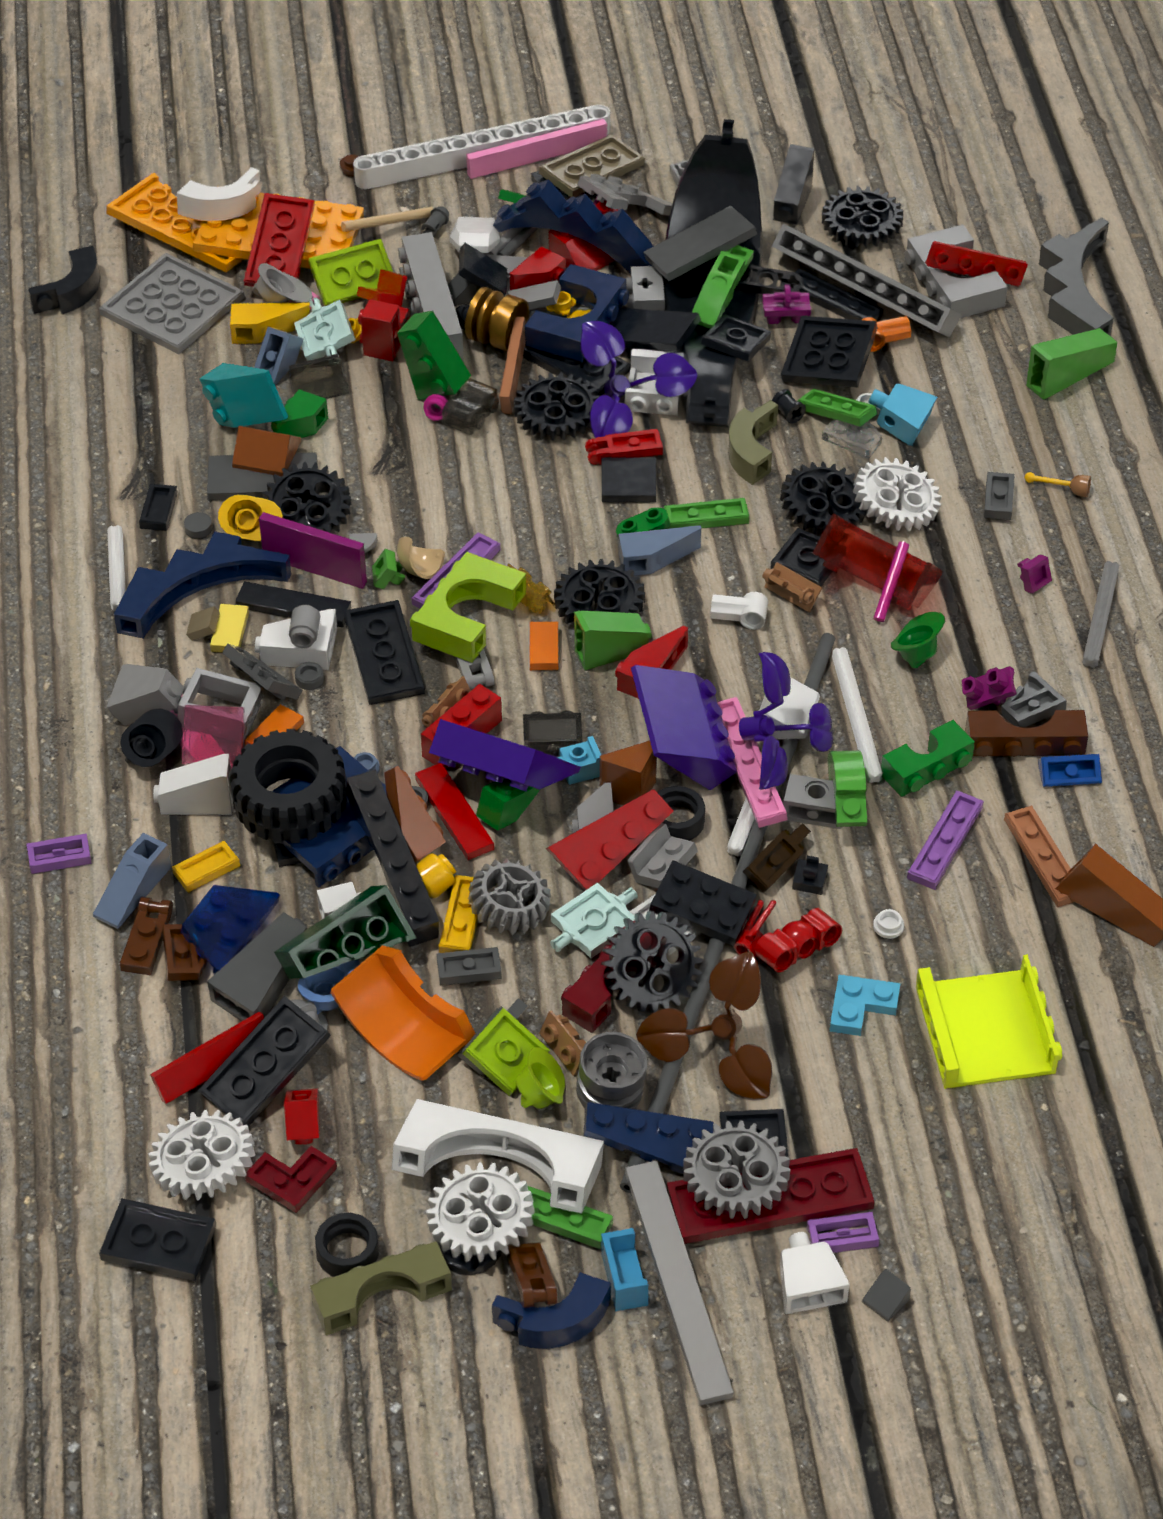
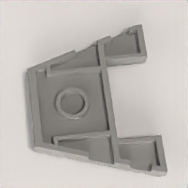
M591 174V177L580 176L577 185L591 195L597 194V200L600 202L607 201L606 206L609 208L627 210L628 204L643 205L662 215H670L673 203L643 192L636 186L623 184V180L620 178L608 176V179L598 174Z

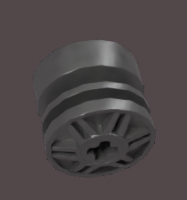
M620 1032L601 1033L593 1036L585 1043L580 1053L576 1083L577 1096L584 1107H586L587 1102L635 1109L638 1106L643 1095L644 1079L647 1070V1055L642 1045L633 1037Z

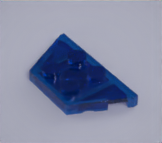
M213 885L184 921L181 933L189 943L195 946V951L202 959H207L213 967L212 973L215 975L245 947L278 904L280 894L270 891Z

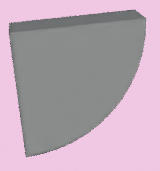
M377 533L349 534V539L364 543L365 553L371 549L373 550L377 545Z

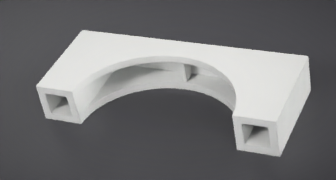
M416 1099L394 1142L392 1170L424 1177L426 1172L435 1164L455 1156L487 1154L505 1157L530 1167L547 1182L551 1191V1207L582 1213L601 1169L604 1141Z

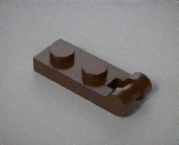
M149 897L140 898L138 912L120 961L121 971L151 976L163 941V924H169L172 915V901L162 900L161 902L152 901V898ZM150 913L158 914L157 918H150L149 916Z
M540 1242L520 1244L518 1247L507 1245L509 1251L507 1258L520 1293L522 1307H533L534 1303L545 1302L546 1305L557 1304L556 1285Z

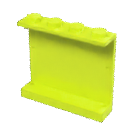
M1028 954L1023 955L1021 970L934 981L930 967L918 969L915 988L944 1089L1056 1074L1058 1060L1062 1059V1048L1060 1042H1055L1053 1019L1051 1016L1046 1015V997L1044 992L1038 989V972L1035 966L1031 967Z

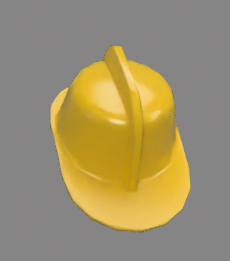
M234 495L222 503L218 511V521L221 528L227 534L240 536L241 539L261 541L259 517L262 513H268L283 518L281 509L273 501L248 495Z

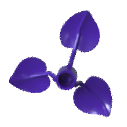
M587 321L581 325L580 345L586 361L598 367L605 366L611 361V369L608 374L610 379L604 385L606 395L598 397L593 402L590 410V423L594 438L605 437V435L626 433L630 430L633 423L632 412L626 404L619 403L620 398L625 395L626 388H633L634 386L656 380L655 388L658 394L664 397H676L688 391L697 379V371L685 358L676 353H665L659 356L653 364L655 375L629 382L627 377L615 374L617 363L615 357L621 355L625 350V343L621 333L615 327L600 321Z
M760 652L758 654L762 661L765 696L772 704L760 711H754V716L741 718L739 722V733L743 740L763 742L760 790L781 785L786 780L788 773L786 752L783 748L779 747V740L775 739L774 736H770L773 735L774 731L810 730V743L819 752L828 751L833 745L831 715L828 708L822 703H815L811 707L809 713L810 724L775 726L773 719L764 715L784 703L783 696H788L791 689L790 672L786 663L778 655L769 652Z

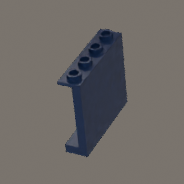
M341 746L336 748L344 762L346 786L347 778L369 771ZM291 778L271 792L279 794L295 793L307 788L312 783L302 779ZM381 782L386 793V785L383 782ZM348 798L346 807L341 812L342 816L335 824L331 822V828L325 833L319 832L317 837L311 840L307 838L300 839V843L291 844L290 840L283 841L282 845L314 873L315 884L318 888L326 882L334 880L339 873L351 865L357 864L365 855L374 850L365 831L356 820Z

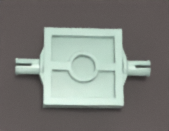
M313 298L314 302L312 299L309 301L312 312L294 323L298 337L304 338L301 346L305 358L309 363H312L327 355L330 364H335V361L338 363L339 356L336 350L356 340L346 310L340 300L321 307L320 300Z
M596 883L551 914V922L563 932V934L550 941L551 947L556 952H559L568 944L573 943L590 958H593L606 945H611L606 939L607 937L616 938L618 936L614 930L615 926L623 928L625 926L624 918H629L632 921L635 920V916L627 910L626 905L638 898L637 892L630 887L619 896L607 892L599 883Z

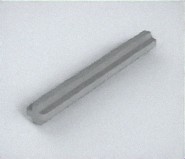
M1107 561L1104 563L1082 663L1085 667L1095 668L1098 666L1118 576L1119 564L1117 562Z

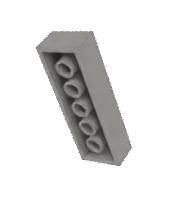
M432 232L403 236L402 247L398 248L400 263H403V267L399 268V273L407 276L405 297L406 299H411L409 301L410 314L412 316L416 313L433 311L464 362L462 330Z

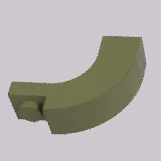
M771 400L757 407L753 412L746 408L741 409L733 418L729 428L728 456L730 463L736 473L751 485L771 472L772 452L756 441L757 438L777 425L778 405Z

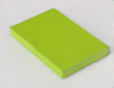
M382 239L315 256L308 260L324 306H328L338 300L345 303L359 299L361 297L357 296L358 286L377 289L380 270L384 269L393 272Z

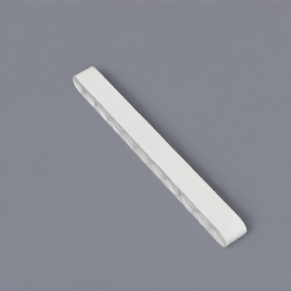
M593 105L363 155L354 160L355 185L360 189H371L466 168V154L600 119L606 121L608 135L610 133V109L605 105Z

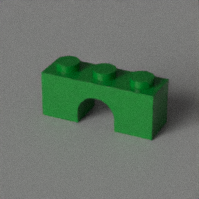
M951 720L930 731L927 750L929 754L916 753L907 744L884 754L881 763L882 777L900 797L911 792H917L924 785L934 780H940L949 772L968 765L973 758L975 741L954 720Z

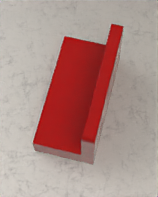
M381 269L377 289L358 286L357 296L367 300L371 299L402 307L407 276Z

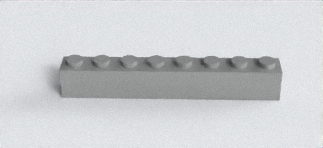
M784 223L772 247L949 338L962 315Z

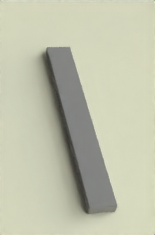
M652 1161L625 1167L629 1188L699 1405L731 1399L734 1392L658 1162Z

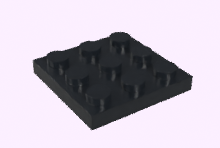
M801 316L781 372L782 382L858 388L878 329L877 322Z

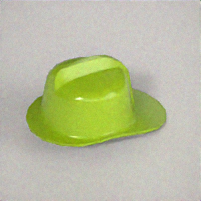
M539 1047L533 1048L529 1053L527 1065L516 1080L518 1090L521 1093V1106L527 1108L532 1105L537 1109H544L553 1103L561 1104L565 1089L563 1071L550 1053Z

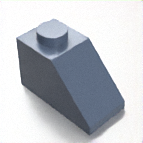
M268 327L254 368L269 370L276 385L296 363L304 338Z

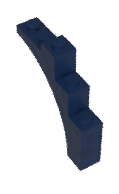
M549 179L541 183L535 182L531 184L526 190L527 194L525 197L521 198L517 203L512 205L506 204L501 207L497 212L498 217L493 224L498 232L513 228L536 227L570 234L603 250L619 262L630 274L631 267L652 266L645 259L643 252L654 245L623 209L613 213L607 212L603 215L586 194L566 200Z
M214 531L203 554L176 549L165 572L143 567L137 568L114 612L117 633L144 639L152 625L169 608L200 590L222 583L262 579L288 582L291 577L290 555L243 546L240 536Z

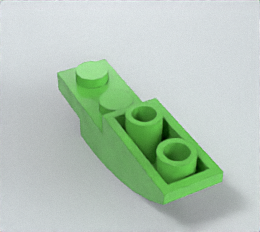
M737 245L727 251H721L692 311L700 315L701 321L698 325L711 329L720 320L733 298L735 287L753 258V250Z

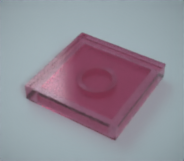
M185 705L182 764L188 765L217 755L229 754L230 764L233 766V761L238 754H241L243 749L245 708Z

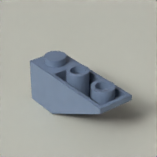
M701 525L618 534L620 563L625 564V571L633 569L634 576L652 574L701 548Z
M142 833L125 852L93 912V917L119 929L138 907L140 898L146 897L170 870L171 861L168 844Z

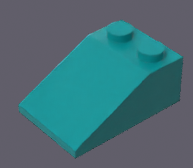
M222 363L199 378L203 386L202 392L209 400L213 409V417L219 425L236 428L288 418L269 370Z

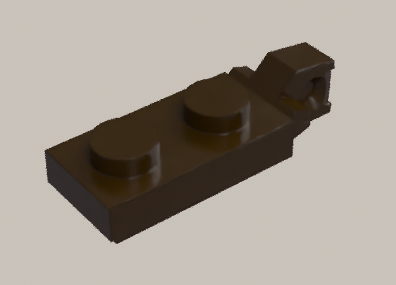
M803 823L791 834L787 829L781 831L742 872L763 893L766 892L802 855L805 848L800 842L811 831Z

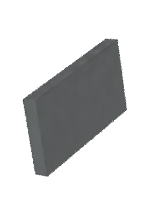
M729 206L643 253L645 259L668 281H671L718 256L721 251H727L757 235L754 225L732 206Z
M317 452L295 453L288 471H293L292 464H295L298 469H302L303 462L307 463L308 468H312L313 464L317 463L318 460ZM234 455L209 456L208 500H226L234 495L263 498V492L268 491L267 483H274L273 475L233 468ZM295 488L293 491H298L301 488Z

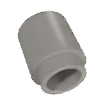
M301 605L292 611L289 637L292 644L299 648H308L317 639L321 615L316 608L310 605Z

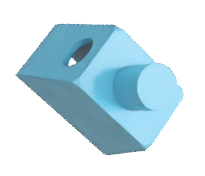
M896 384L890 395L875 389L868 403L881 409L877 419V424L912 446L929 418L937 397L902 384Z

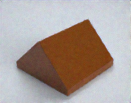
M239 426L232 466L233 468L270 475L276 474L282 477V469L288 470L301 443V437Z
M650 740L600 756V787L604 783L611 782L612 800L614 803L625 805L653 789L656 783L657 757L653 754Z

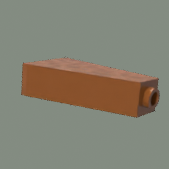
M1097 844L1067 872L1055 888L1061 894L1068 895L1074 902L1153 947L1163 939V898Z

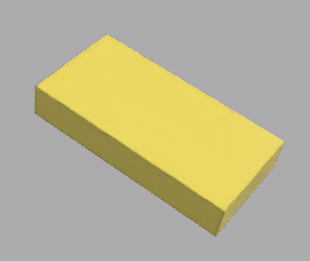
M220 604V614L216 630L210 642L211 652H223L227 643L241 647L249 615L248 606Z

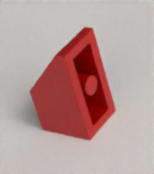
M541 246L510 272V290L556 280L559 282L560 277L566 270V258Z
M318 1088L287 1090L284 1099L286 1140H294L296 1145L311 1144L313 1139L320 1136Z

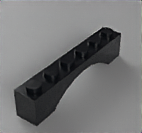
M376 769L347 778V798L356 820L370 840L389 890L416 936V939L407 941L409 947L438 938L440 921Z

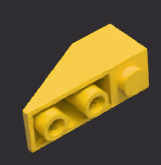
M309 302L231 304L230 330L232 344L261 343L264 340L268 327L288 333L295 331L294 323L310 314Z

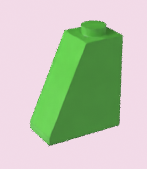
M574 612L575 653L584 670L626 659L632 651L648 644L649 640L652 639L649 625L643 623L638 613Z

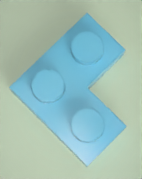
M838 975L830 1032L861 1036L865 1011L896 1016L901 983Z

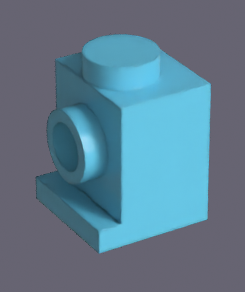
M593 736L587 737L586 742L559 748L560 757L557 758L581 767L579 773L566 778L569 785L600 777L601 753Z

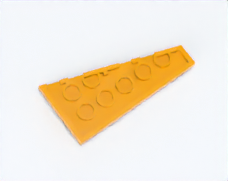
M155 173L146 177L106 206L108 215L226 273L242 261L240 258L205 252H193V242L202 224V220L178 214L177 197L171 192V187L159 181V176Z

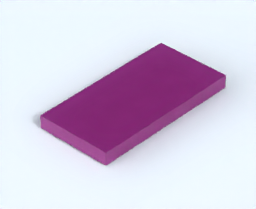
M264 512L259 517L263 550L290 555L291 567L361 589L366 585L364 543Z

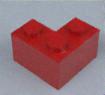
M369 299L366 307L360 310L358 316V323L361 324L362 330L360 344H363L364 356L393 362L401 347L397 332L410 319L408 308Z

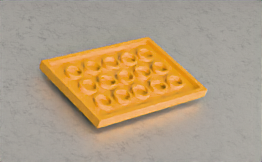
M259 193L256 196V207L245 215L229 220L202 221L193 242V252H205L249 260L264 193ZM315 200V208L301 267L311 269L308 263L309 258L352 247L358 230L343 232L341 223L363 218L364 207Z

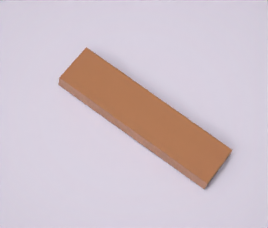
M515 317L499 394L503 414H512L514 398L516 396L526 343L524 317Z
M1033 806L1005 813L1004 821L1055 905L1061 907L1073 903L1074 901L1068 895L1061 894L1055 889L1071 868Z

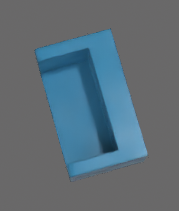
M629 1228L602 1233L601 1256L607 1280L611 1282V1296L615 1312L648 1306L649 1286L647 1279H643L635 1249L634 1229Z

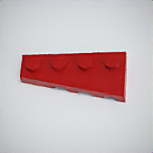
M652 789L545 849L574 881L586 891L596 883H599L674 811Z

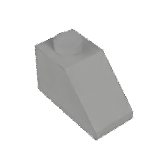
M611 782L604 783L577 807V819L572 820V833L613 811Z

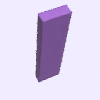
M478 532L412 597V605L421 609L427 596L433 594L440 580L443 577L446 578L452 570L453 564L457 560L459 561L466 552L491 560L501 550L500 543Z
M956 790L909 869L907 879L931 889H936L981 812L984 804L983 800Z

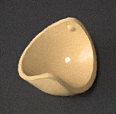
M401 537L397 545V556L401 566L414 576L424 579L432 578L442 568L445 552L441 549L412 546V538Z

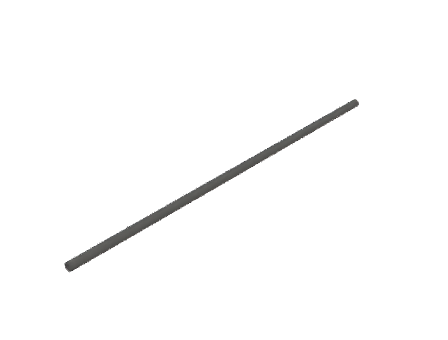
M830 633L822 635L804 685L815 691L819 687L836 640L835 636ZM799 739L783 740L781 748L786 752L788 769ZM783 783L779 786H775L778 791V794H780ZM755 819L731 884L743 889L746 888L749 878L742 871L757 857L768 827L759 828ZM713 937L709 941L699 969L702 973L697 975L695 980L697 987L692 988L684 1009L688 1019L687 1029L695 1028L710 987V974L718 964L725 942ZM684 1056L676 1061L665 1062L647 1111L664 1113ZM632 1152L627 1167L646 1163V1160L641 1159L638 1153ZM624 1173L620 1188L625 1192L631 1193Z

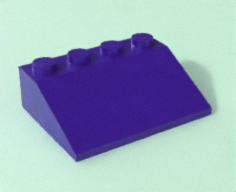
M634 665L631 671L654 756L708 790H712L737 772L734 763L735 754L728 742L727 737L729 733L722 721L721 715L723 713L716 700L714 685L709 680H704L695 673Z
M442 719L439 721L429 753L440 757L438 762L455 768L456 763L463 764V771L479 776L481 770L487 772L485 778L499 783H503L504 778L511 780L509 786L523 791H527L528 786L540 790L579 773L581 768L536 749Z

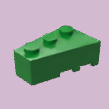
M433 311L413 314L397 332L417 400L426 399L433 394L441 396L455 395L471 377L466 365Z

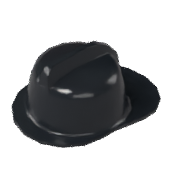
M152 709L144 713L127 727L121 735L120 745L126 757L125 761L140 767H152L158 764L176 749L181 742L183 735L182 724L177 716L168 710Z

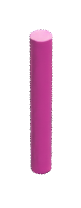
M900 541L898 543L873 618L878 622H884L909 549V544Z

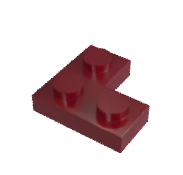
M310 1146L290 1168L264 1152L246 1172L245 1181L294 1213H297L335 1172L337 1161Z

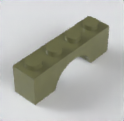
M437 1241L429 1244H419L411 1250L398 1255L385 1256L380 1261L367 1266L354 1267L349 1272L336 1277L323 1278L316 1284L310 1285L313 1306L327 1336L357 1325L362 1305L375 1293L388 1289H398L414 1295L419 1301H424L452 1291V1282L449 1267Z

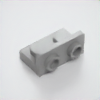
M661 823L631 855L628 863L636 883L659 888L672 860L686 865L698 850L695 842L672 837L667 824Z

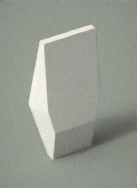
M458 217L450 234V242L458 252H460V248L465 242L482 253H489L500 243L499 232L493 226L495 218Z

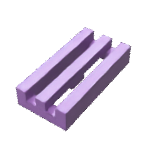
M87 833L27 843L31 874L92 864Z
M872 1212L807 1220L810 1243L826 1242L833 1253L879 1246V1237ZM868 1225L866 1228L849 1229V1227ZM837 1229L836 1232L817 1234L819 1231Z

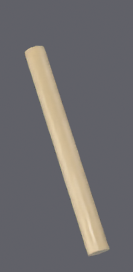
M433 207L344 221L341 223V228L343 232L428 218L431 216Z

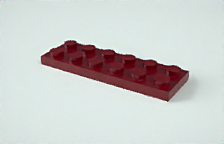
M858 1148L790 1160V1180H788L787 1191H782L781 1200L776 1201L773 1199L771 1209L761 1205L760 1215H757L752 1209L748 1210L747 1218L742 1216L741 1211H736L734 1218H730L729 1210H724L718 1216L716 1206H712L708 1210L704 1209L705 1199L699 1202L694 1201L695 1192H688L687 1181L683 1179L667 1182V1192L684 1244L874 1209L875 1201Z

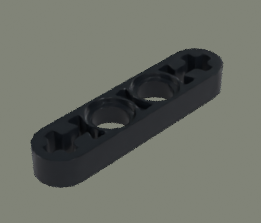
M710 260L706 263L704 267L705 281L716 260ZM748 265L744 272L748 278L744 281H739L735 287V290L759 294H774V292H783L785 284L794 283V288H790V291L802 293L803 279L794 272ZM763 277H768L772 279L773 283L771 285H763L759 280ZM778 280L781 281L780 287L777 286Z

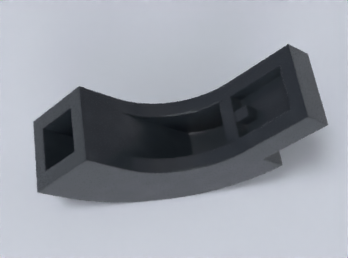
M93 245L68 251L71 271L61 280L28 288L31 308L34 314L59 308L62 315L80 308L95 295L100 284L97 255Z

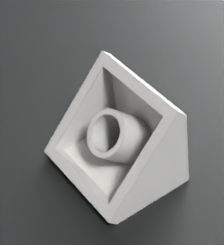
M791 678L790 693L788 696H783L784 703L764 715L772 718L775 726L810 724V709L813 704L818 703L820 695L817 691ZM764 696L760 710L772 704L767 700L766 696ZM808 730L774 731L773 735L770 736H774L775 739L806 738Z

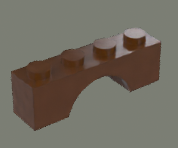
M1055 710L1054 715L1047 723L1033 728L1012 725L1005 721L998 711L967 712L965 732L975 741L973 756L1043 757L1085 755L1088 730L1085 710Z

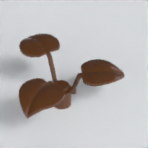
M747 951L738 956L723 960L714 967L710 974V990L716 999L726 1001L724 1007L727 1011L717 1016L712 1024L687 1029L688 1019L684 1012L678 1009L665 1008L648 1016L639 1026L636 1036L637 1040L652 1056L661 1061L672 1062L681 1059L688 1052L690 1041L687 1035L713 1031L714 1035L719 1039H729L730 1041L729 1051L731 1056L725 1057L719 1064V1074L724 1085L742 1097L762 1099L770 1096L772 1063L769 1055L763 1048L754 1044H745L737 1051L735 1049V1044L738 1040L736 1035L742 1029V1020L735 1013V1010L731 1008V1004L738 1010H748L757 1002L761 992V975L754 954L751 951Z

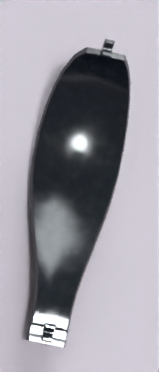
M724 119L721 136L705 135L690 156L674 196L665 240L732 206L756 228L757 235L738 245L754 251L749 265L761 267V204L754 158L748 139L733 137L734 120ZM716 256V257H714V258H712V259H710V260H717L718 256ZM707 262L671 281H668L663 276L664 298L667 311H693L705 283L704 267ZM743 274L739 281L746 280L748 278L747 275ZM734 289L733 298L721 318L724 315H728L752 324L759 293ZM697 325L681 347L684 358L697 371V379L688 390L686 423L729 427L733 376L739 358L701 345L702 337L710 329Z

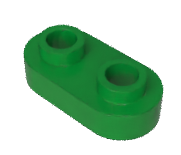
M659 507L650 508L619 523L616 533L618 536V534L668 529L670 519L665 509Z

